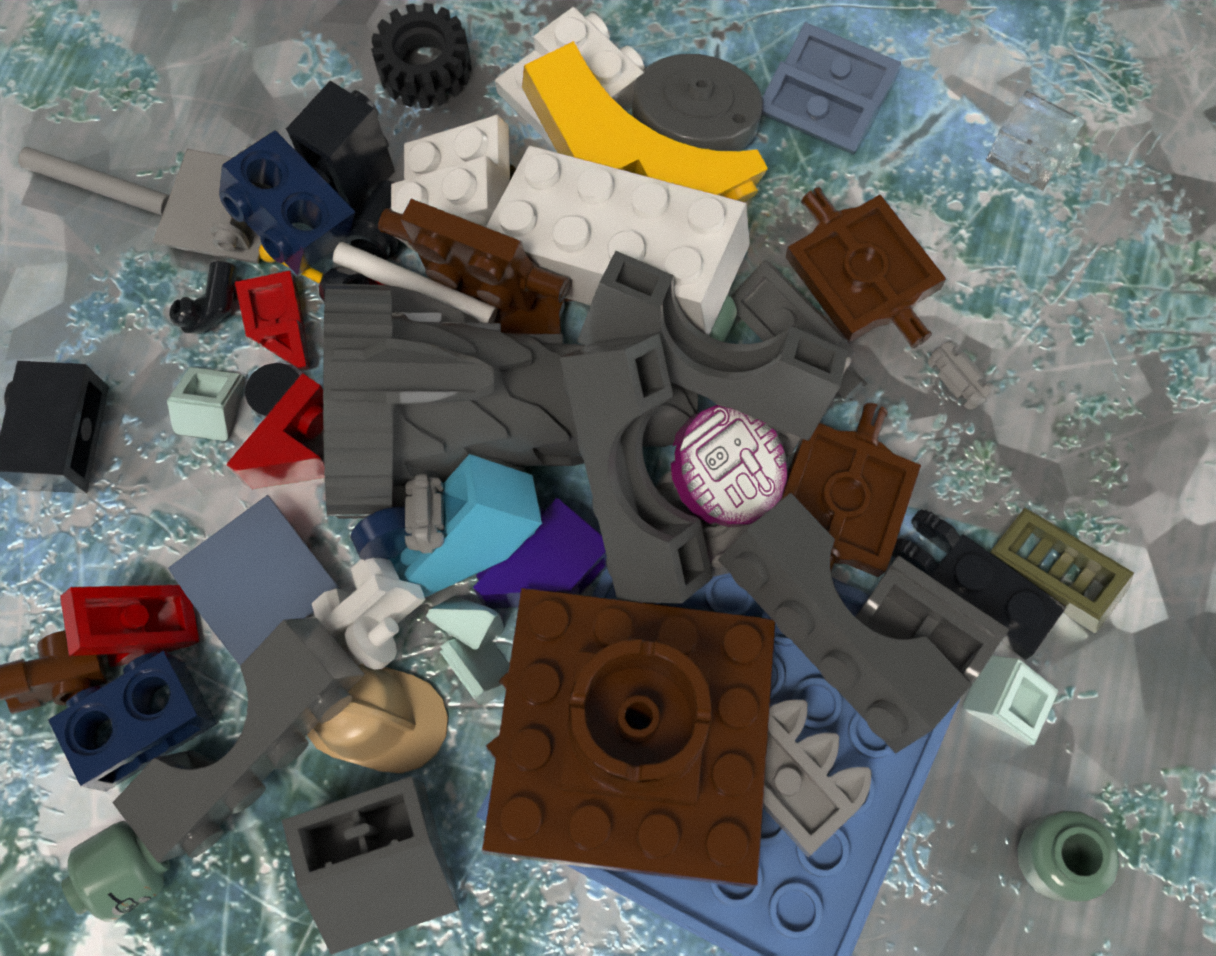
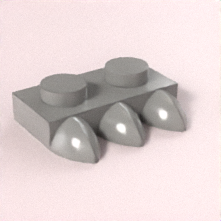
M787 700L769 708L763 808L800 850L809 857L850 819L865 802L870 790L871 770L868 767H853L828 777L827 773L832 768L838 754L839 736L836 733H821L796 743L795 740L806 722L808 703L805 700Z

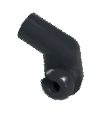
M224 261L210 263L205 294L196 300H192L189 297L175 300L169 311L171 322L181 327L184 333L202 334L227 317L232 310L235 282L238 273L237 267Z

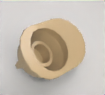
M361 663L358 667L365 675L349 691L352 696L351 702L333 719L325 723L319 722L308 733V738L318 750L333 758L377 771L402 774L421 768L437 755L446 738L448 715L443 699L431 684L412 674L388 667L374 670Z

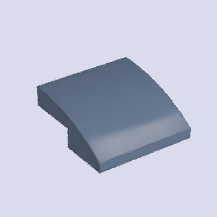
M804 22L785 62L780 61L762 97V115L851 154H855L900 72L902 62Z
M266 495L168 567L189 600L240 666L284 619L308 617L314 612L311 603L325 591L341 589L269 495Z

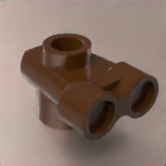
M65 630L47 635L37 643L38 659L29 661L20 659L0 665V700H6L11 714L41 707L44 702L51 700L57 705H66V702L80 691L107 683L105 665L101 655L69 656Z

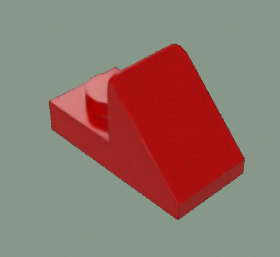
M302 373L227 462L226 465L243 484L254 490L325 478L323 460L304 446L307 440L316 438L324 430L322 386Z
M180 585L70 587L60 596L69 656L107 654L109 666L116 667L128 664L147 653L157 652L159 654L162 651L168 653L193 646L199 642L193 604Z

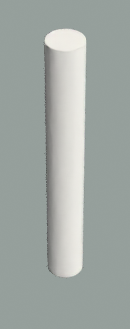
M340 242L335 248L333 262L340 266L357 271L384 285L420 292L479 320V323H494L498 309L492 305L345 242Z

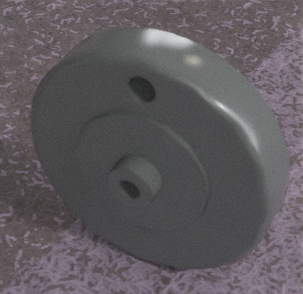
M702 54L673 55L647 66L643 70L644 74L636 80L632 102L633 117L659 134L675 141L715 151H740L753 140L758 131L763 110L761 92L755 82L744 71L725 60Z

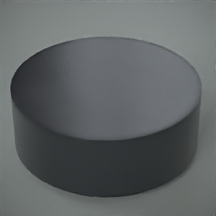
M271 363L258 368L250 376L245 387L247 403L255 414L264 420L300 377L299 374L292 367L282 363Z

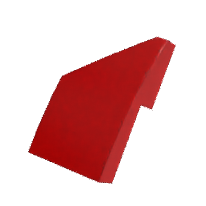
M289 270L236 281L235 286L246 336L299 370L310 369L306 334L295 275Z

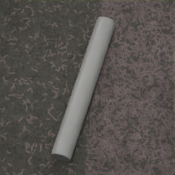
M29 147L23 148L18 157L19 165L22 168L159 215L163 214L170 196Z

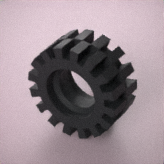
M415 3L406 5L408 14L402 16L396 8L389 13L392 23L390 24L382 19L377 25L379 34L373 33L371 39L373 48H371L372 56L383 88H387L389 96L395 101L401 96L403 105L412 107L414 99H418L420 109L429 108V99L436 98L438 106L446 104L445 93L449 92L456 98L461 93L459 83L467 85L470 79L468 71H472L465 29H462L461 21L457 16L451 18L449 10L442 6L437 14H435L433 4L424 3L423 11L420 12L416 11ZM430 47L442 51L436 59L426 64L413 65L403 62L407 54L418 48Z

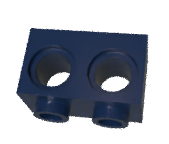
M276 130L222 164L219 196L226 211L239 222L245 221L260 237L261 244L270 257L279 263L285 262L297 276L334 250L340 242H345L351 229L355 211ZM264 183L272 188L261 189L254 186L253 184ZM303 223L311 227L313 230H300L294 227L292 224Z
M165 651L159 654L157 652L144 654L129 662L124 667V674L103 687L94 686L80 691L66 702L67 708L48 719L81 787L107 792L143 770L153 758L171 753L217 725L185 662ZM168 685L170 698L167 705L160 712L152 714L150 703L154 693L161 687ZM110 719L112 722V734L106 744L97 749L95 745L96 731L103 722Z

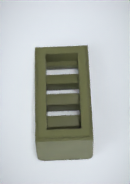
M1027 508L1022 510L990 552L1067 607L1063 613L1095 634L1127 593L1134 572ZM1033 533L1041 541L1025 560L1018 556L1017 553ZM1054 549L1061 556L1050 571L1046 573L1039 566ZM1075 564L1083 571L1071 587L1062 583L1061 580ZM1094 580H1096L1104 587L1096 598L1091 601L1083 595Z

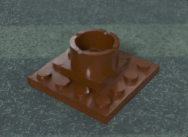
M521 588L482 853L748 888L758 886L775 622L767 618ZM631 716L639 717L648 723V727L643 730H635L627 724L625 718Z

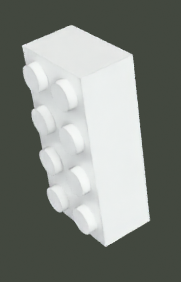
M530 145L486 226L489 229L520 240L526 256L532 262L537 263L539 268L569 278V287L564 298L590 306L599 282L615 250L674 275L675 295L680 309L698 330L708 336L750 245L747 205L745 202Z

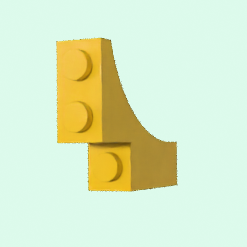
M574 41L524 65L522 89L557 153L741 202L748 201L758 193L756 186L768 170L758 149L715 151L697 148L675 141L647 127L626 112L606 92L584 61Z

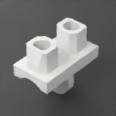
M384 558L361 559L351 568L356 587L353 593L341 589L325 591L311 604L315 617L323 624L357 666L362 663L374 670L383 669L396 657L397 649L393 636L399 632L397 624L423 603L425 597L419 584L399 580L391 560Z

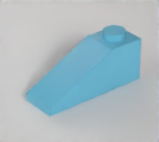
M469 454L443 483V492H437V494L441 493L444 498V530L438 531L444 535L443 545L434 549V552L429 554H422L421 551L409 550L406 547L394 559L388 560H391L399 580L419 584L424 597L430 596L507 560L542 524L533 476Z

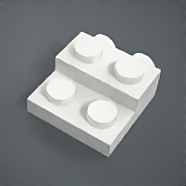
M573 6L533 36L534 51L495 79L497 93L554 148L522 89L525 64L574 41L597 81L626 112L632 108L635 83L644 74L645 66L639 54L632 47L626 45L619 49L609 40V31L598 15L590 13L584 17Z
M498 115L405 143L404 180L391 184V209L403 214L412 198L486 227L510 182L509 125ZM399 239L400 241L405 243L411 250H414L407 241Z

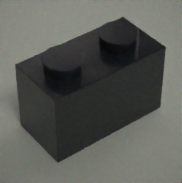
M330 80L290 123L286 130L295 150L347 202L356 214L373 190L376 189L378 183L388 180L395 172L388 151L389 143L382 133L377 117L379 112L374 103L363 93L357 90H353L350 93Z
M17 361L13 380L8 383L4 393L6 410L0 432V477L17 489L87 494L109 386L86 364Z

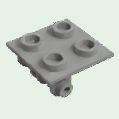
M192 149L186 150L152 242L154 244L255 264L259 263L260 237L245 221L239 222L231 217L222 205L219 196L222 164L233 157ZM264 183L253 184L254 186L261 189L272 188Z

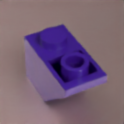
M556 498L546 510L540 507L542 524L535 533L527 538L507 560L477 573L476 578L479 581L473 586V589L480 602L491 609L518 607L521 588L582 595L607 568V555L602 535L560 499Z

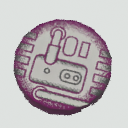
M715 405L690 416L677 431L673 443L676 449L674 452L675 461L671 462V476L681 501L697 518L710 524L717 523L727 527H742L756 522L781 500L787 480L786 455L776 431L767 423L735 409Z

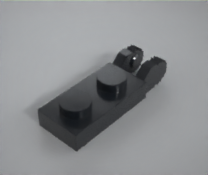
M918 510L911 520L913 528L947 553V555L938 565L928 552L910 540L908 541L900 537L899 539L897 538L892 556L897 558L899 555L1010 629L1001 642L1025 660L1033 656L1067 607L966 535L962 534L959 536L954 527L945 520L940 519L938 515L927 510Z

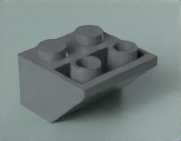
M413 776L282 820L298 888L331 955L460 910L425 784Z

